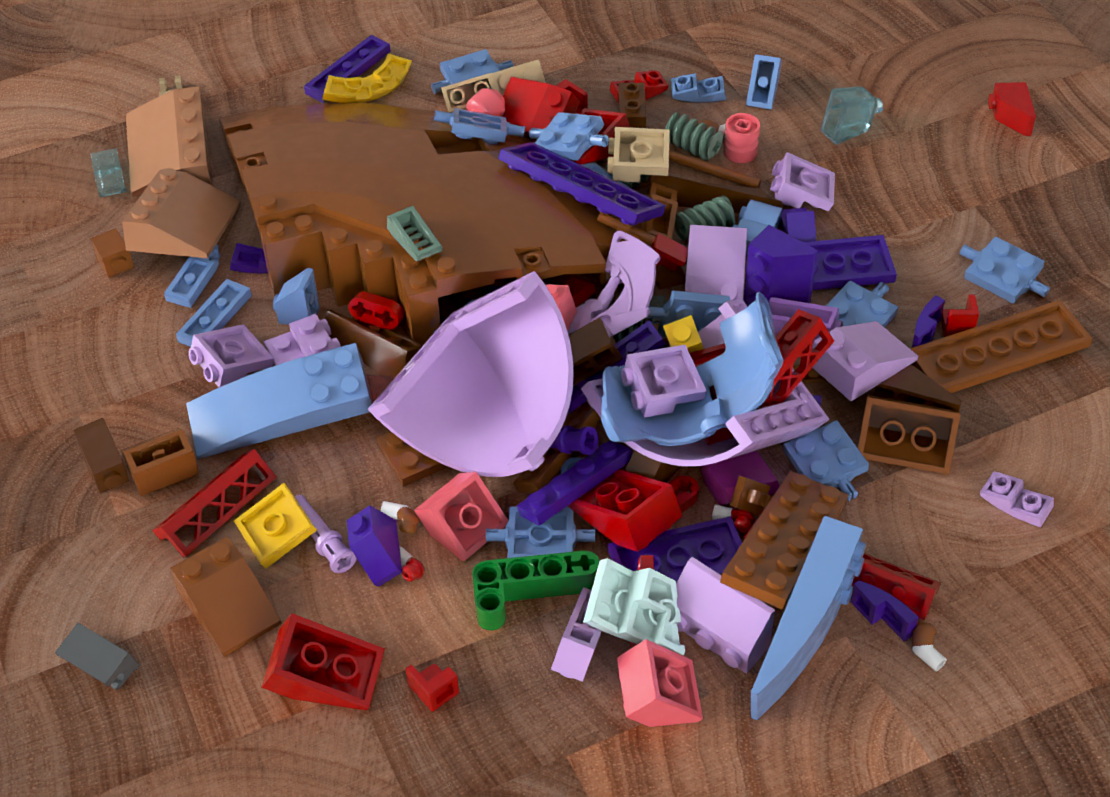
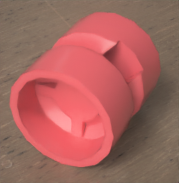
M736 113L727 119L725 125L724 156L728 160L742 164L751 162L756 158L758 154L760 122L755 116L747 113Z

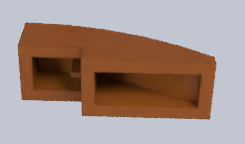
M652 182L646 196L666 206L662 216L642 222L643 231L654 236L659 233L672 240L678 202H676L678 191Z

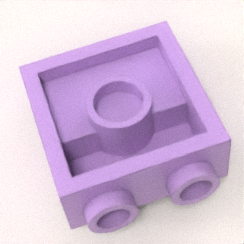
M788 152L782 161L778 160L772 170V175L776 177L770 188L771 191L775 192V199L782 201L784 205H791L795 208H800L805 201L815 208H821L829 212L834 204V172Z
M316 314L289 323L290 332L263 341L265 349L274 357V366L341 347L337 338L330 339L331 330L326 319L319 320Z
M244 324L194 334L191 348L189 349L191 363L194 365L199 364L204 369L205 379L208 382L214 381L219 388L246 377L249 372L270 368L274 361V357Z
M686 345L627 354L625 367L621 369V378L624 386H631L633 391L631 393L632 406L635 410H641L644 418L673 413L675 404L705 399L706 388Z

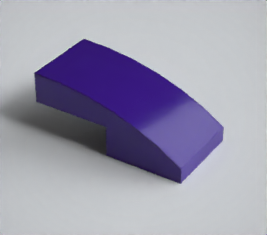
M236 243L230 270L268 274L264 250Z
M935 295L924 307L916 323L911 348L933 341L936 325L942 318L945 304L944 299Z
M862 581L854 583L850 602L871 625L883 619L903 642L912 637L919 617L910 608L880 588Z

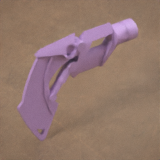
M616 231L613 235L605 271L610 273L611 278L597 300L589 299L585 301V304L576 307L577 313L568 330V334L601 317L613 335L646 318L651 312L648 306L654 291L656 264L660 261L659 254L639 239L623 231ZM623 282L625 286L621 295L615 301V303L610 308H608L609 304L611 303L614 297V292L617 286Z

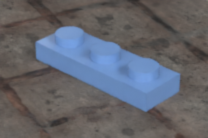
M226 279L176 333L178 342L191 347L194 334L222 329L252 296L250 288Z

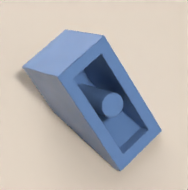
M755 54L746 106L772 110L782 67L781 58Z
M307 268L284 283L280 293L275 295L273 310L276 311L279 324L289 325V323L318 314L320 305L313 269Z

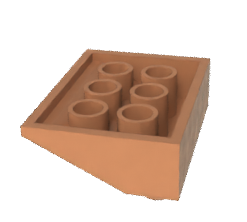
M199 86L173 89L126 113L132 196L141 195L158 171L166 168L187 172L212 185L205 108Z
M172 168L159 170L122 220L126 251L208 258L241 206L240 200L187 172L176 171Z

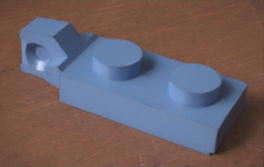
M217 244L208 258L189 257L164 292L166 301L189 308L193 306L218 269L221 254H219V246Z

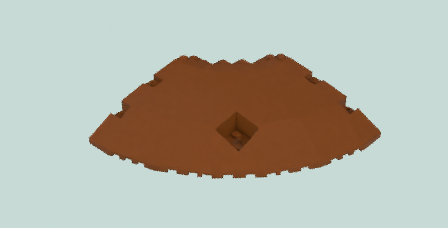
M365 102L269 106L219 118L225 142H227L232 158L236 160L257 222L274 296L280 293L284 283L305 269L311 268L314 271L317 291L331 288L337 307L349 304L362 291L399 303L404 310L403 323L409 338L424 345L434 334V331L441 326L438 297L494 284V279L512 277L519 279L533 271L537 273L541 280L563 274L595 273L600 284H604L605 287L611 278L610 273H607L605 268L613 235L617 230L597 221L600 214L597 206L579 202L574 199V195L556 191L552 188L551 184L545 181L533 180L530 178V174L510 169L507 163L498 159L501 149L529 142L535 143L536 140L514 135H506L505 142L498 141V144L486 143L483 141V138L477 137L462 139L457 137L455 133H451L452 126L448 123L434 121L435 111ZM410 206L415 207L443 247V251L417 262L387 229V216ZM642 222L633 225L642 230ZM417 232L409 234L408 236L410 237L412 235L417 234ZM423 238L418 239V240L414 241L413 243H414V244H415V243H418V242H420V241H422V240H424V239H423ZM425 245L421 248H418V250L420 251L422 249H425L429 247V245ZM660 264L657 265L655 283L659 290L685 283L686 275L680 265H678L675 271Z

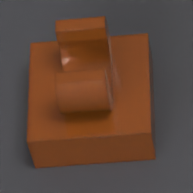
M739 476L729 506L747 510L752 514L760 516L763 508H766L773 497L768 495L771 486Z

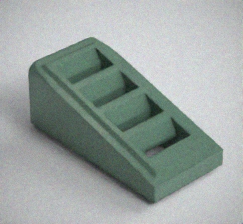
M414 206L387 216L388 231L416 262L443 251L442 245ZM417 232V234L412 235L410 237L408 236L409 234ZM421 238L424 239V240H422V241H420V242H418V243H415V244L413 243L414 241H416V240H418V239H421ZM425 245H429V247L425 249H422L420 251L418 250V248H421Z

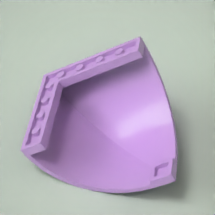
M533 271L452 312L368 410L405 443L429 458L462 472L476 471L479 476L504 477L526 470L534 471L544 462L545 458L543 455L549 449L563 426L570 406L573 389V357L567 328L561 312L544 282Z
M742 299L726 301L718 308L722 314L698 332L704 349L725 343L720 323L747 308ZM603 379L588 381L581 390L587 397L589 405L601 417L602 396H604ZM781 380L775 384L773 395L780 389ZM801 381L783 403L761 408L754 412L750 411L735 415L725 424L735 438L707 445L704 439L676 446L659 445L649 439L625 443L642 455L659 462L677 466H702L803 436L819 428L830 419Z

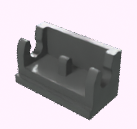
M80 623L75 625L55 652L60 658L96 678L108 687L111 685L116 690L140 666L128 652Z

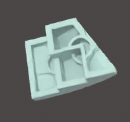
M608 558L600 560L583 622L636 644L647 639L680 655L685 653V646L680 644L677 626L681 622L680 610L677 607L676 581L651 568L632 571Z

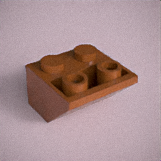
M180 428L120 450L140 497L199 474L193 450L183 429Z

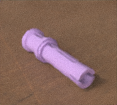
M296 495V499L317 529V531L310 535L316 542V551L328 559L330 568L334 573L340 574L349 570L355 564L357 558L353 551L345 546L341 534L330 530L308 503L305 496Z

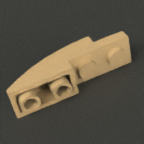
M539 59L441 87L448 113L454 112V108H467L468 100L483 88L495 89L503 96L511 77L546 83Z

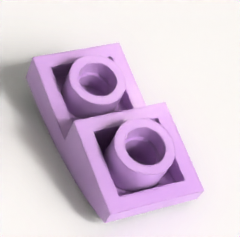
M993 471L980 491V496L998 509L1040 528L1054 507L1053 497L1024 489L1022 479Z

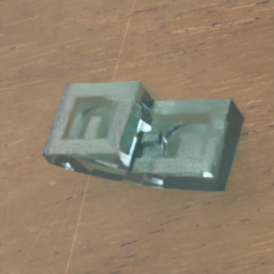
M117 148L91 153L99 196L104 197L127 192Z

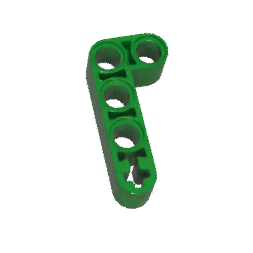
M574 551L479 562L475 565L472 572L478 625L490 631L501 628L506 621V601L581 594L583 587L592 590L600 561L598 556L591 551Z

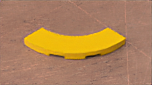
M388 53L383 64L372 75L365 78H342L329 75L322 99L338 103L368 102L379 99L394 91L404 81L412 60Z

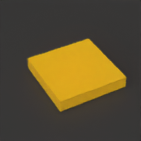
M285 483L281 484L234 520L251 550L265 569L317 531Z

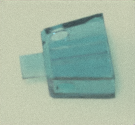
M861 86L832 89L820 131L835 145L863 134L870 129L874 114L882 112L883 103L880 98H875Z

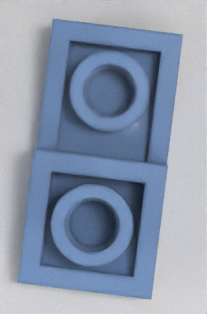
M696 73L671 78L673 99L687 102L726 100L723 76L711 77L700 81L697 80Z

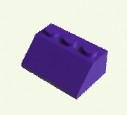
M768 225L748 246L743 298L747 307L756 300V293L758 292L762 293L768 302L773 297L811 303L818 250Z

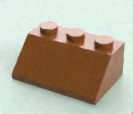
M868 395L858 450L866 460L949 475L961 413L956 410Z

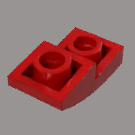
M649 70L636 72L634 80L612 81L609 90L618 103L619 83H644L645 100L668 90L669 85L659 71Z

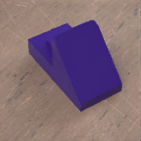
M807 208L782 210L780 223L782 232L801 242L816 241L815 215L813 211H807Z

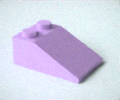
M690 225L685 292L729 296L730 300H743L747 228Z
M874 321L836 327L829 331L835 341L812 368L846 398L853 401L917 361L918 355L881 324ZM821 337L813 341L812 349L822 340Z

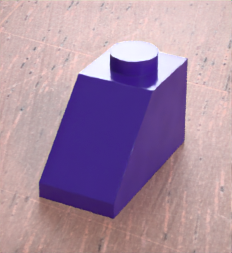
M371 505L347 520L349 547L373 584L379 587L402 573L396 520Z

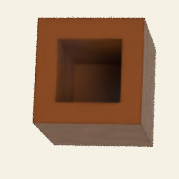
M116 228L90 238L96 259L108 278L134 268L130 251H126L125 241Z

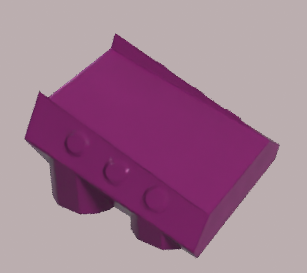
M757 450L717 463L700 466L703 482L721 506L735 508L729 505L739 476L771 486L768 493L770 496H774L780 487L777 478Z

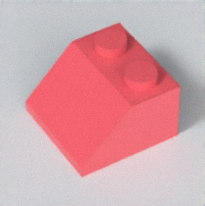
M476 471L459 473L414 510L430 536L462 561H466L487 543L486 528L503 529L509 521Z
M647 639L617 657L624 701L623 707L627 718L648 727L694 723L703 719L693 661Z

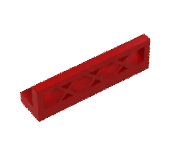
M798 309L775 336L783 357V365L774 378L773 388L767 399L762 403L761 408L783 403L835 341L820 317ZM819 333L822 340L812 349L813 339ZM798 357H801L799 367L792 372L794 362ZM781 380L780 389L773 395L775 384Z
M255 449L244 452L152 531L159 540L167 538L180 555L186 557L274 481L277 476ZM254 464L266 477L259 484L247 483L248 469ZM241 476V482H234ZM229 486L240 487V500L236 504L224 503L225 489ZM247 488H252V490L246 494ZM218 496V502L212 501ZM205 506L218 507L217 520L213 524L201 523L202 509ZM224 507L230 508L228 511L224 513ZM195 516V522L189 521L192 517ZM183 525L195 527L194 540L187 546L175 534ZM201 527L207 528L200 534Z
M864 553L862 557L864 558L862 570L858 577L854 576L851 586H854V583L862 581L880 588L901 601L919 619L925 621L934 596L939 591L941 582Z

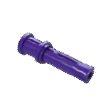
M563 426L549 448H556L566 454L580 451L582 454L591 455L597 449L598 434L593 427L585 426L582 429H574L572 426Z

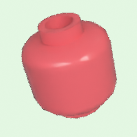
M483 88L468 100L467 110L503 116L505 100L497 90Z

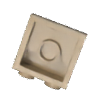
M615 127V138H609L608 154H614V157H608L607 173L613 174L612 180L640 182V174L668 176L670 130Z

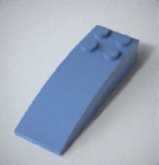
M356 343L264 369L206 393L186 403L196 456L198 459L369 413L368 408L373 404L361 354Z
M827 516L823 517L751 690L752 719L758 720L786 692L822 644L838 614L841 604L847 606L853 591V586L851 585L854 576L858 577L864 563V558L862 557L866 543L861 542L862 528Z

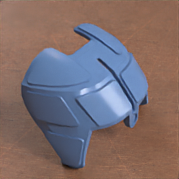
M760 292L756 293V300L720 323V329L726 346L725 352L696 367L707 391L705 399L675 404L673 413L644 418L641 410H635L632 406L631 393L633 391L631 386H624L622 382L621 369L625 365L606 367L603 372L604 396H602L601 421L609 439L613 442L649 439L659 445H684L709 437L722 427L728 428L725 423L735 415L750 411L754 412L767 399L773 388L774 378L783 365V357L775 337L772 312L767 298ZM713 385L717 395L715 400L712 399L709 389Z

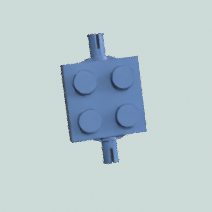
M484 49L441 62L440 71L445 80L431 83V88L434 94L442 91L441 87L511 68L514 65L512 60L497 64L492 60L488 51Z
M454 108V112L451 113L435 110L434 121L448 123L452 126L451 133H455L457 137L462 139L477 137L483 138V141L486 143L498 144V141L505 142L506 135L522 138L524 136L525 126L509 124L506 121V117Z
M558 112L547 128H531L529 131V137L537 139L535 144L569 160L578 161L582 154L591 146L606 147L609 143L607 135H598L605 125L601 116Z
M996 236L981 251H977L966 244L960 250L959 255L973 261L965 271L964 279L1013 304L1022 294L1029 290L1043 298L1050 290L1049 286L1035 280L1036 276L1043 269L1045 261Z
M849 281L826 305L839 308V320L843 321V326L877 321L884 328L894 319L899 308L882 298L889 291L888 285L885 284L883 286V282H880L873 291H869Z
M672 291L669 301L662 308L648 306L651 312L645 319H661L658 333L662 338H665L667 336L663 328L664 325L692 315L699 332L700 328H705L722 314L718 308L726 301H730V297Z
M837 420L783 444L784 453L799 474L806 475L809 479L826 486L839 488L841 492L849 494L847 501H851V497L855 499L858 496V492L850 481L854 477L867 472L869 463Z
M510 507L509 521L506 524V528H486V542H505L508 549V558L573 552L576 542H595V529H576L573 521V510L569 507H565L540 526L521 517L517 507Z

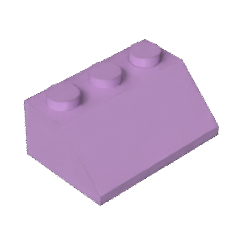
M691 557L676 583L677 607L680 610L681 622L677 624L678 631H683L695 639L699 646L706 650L710 649L722 657L729 666L738 668L747 674L770 647L775 610L759 599L720 583V574Z

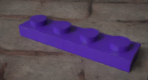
M370 35L304 85L305 94L324 104L327 100L322 98L329 75L342 78L359 77L391 52L390 44Z
M649 320L617 343L623 359L609 367L625 365L627 354L662 349L667 344ZM604 370L573 386L567 414L587 401V397L581 388L588 381L603 379Z
M611 440L603 443L593 454L577 461L573 467L553 478L550 483L537 492L530 494L526 500L518 504L517 508L520 516L538 526L542 525L627 464L632 456L631 449Z

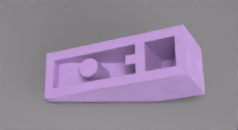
M584 587L564 631L551 670L560 673L564 677L574 678L582 682L602 632L583 622L592 591Z

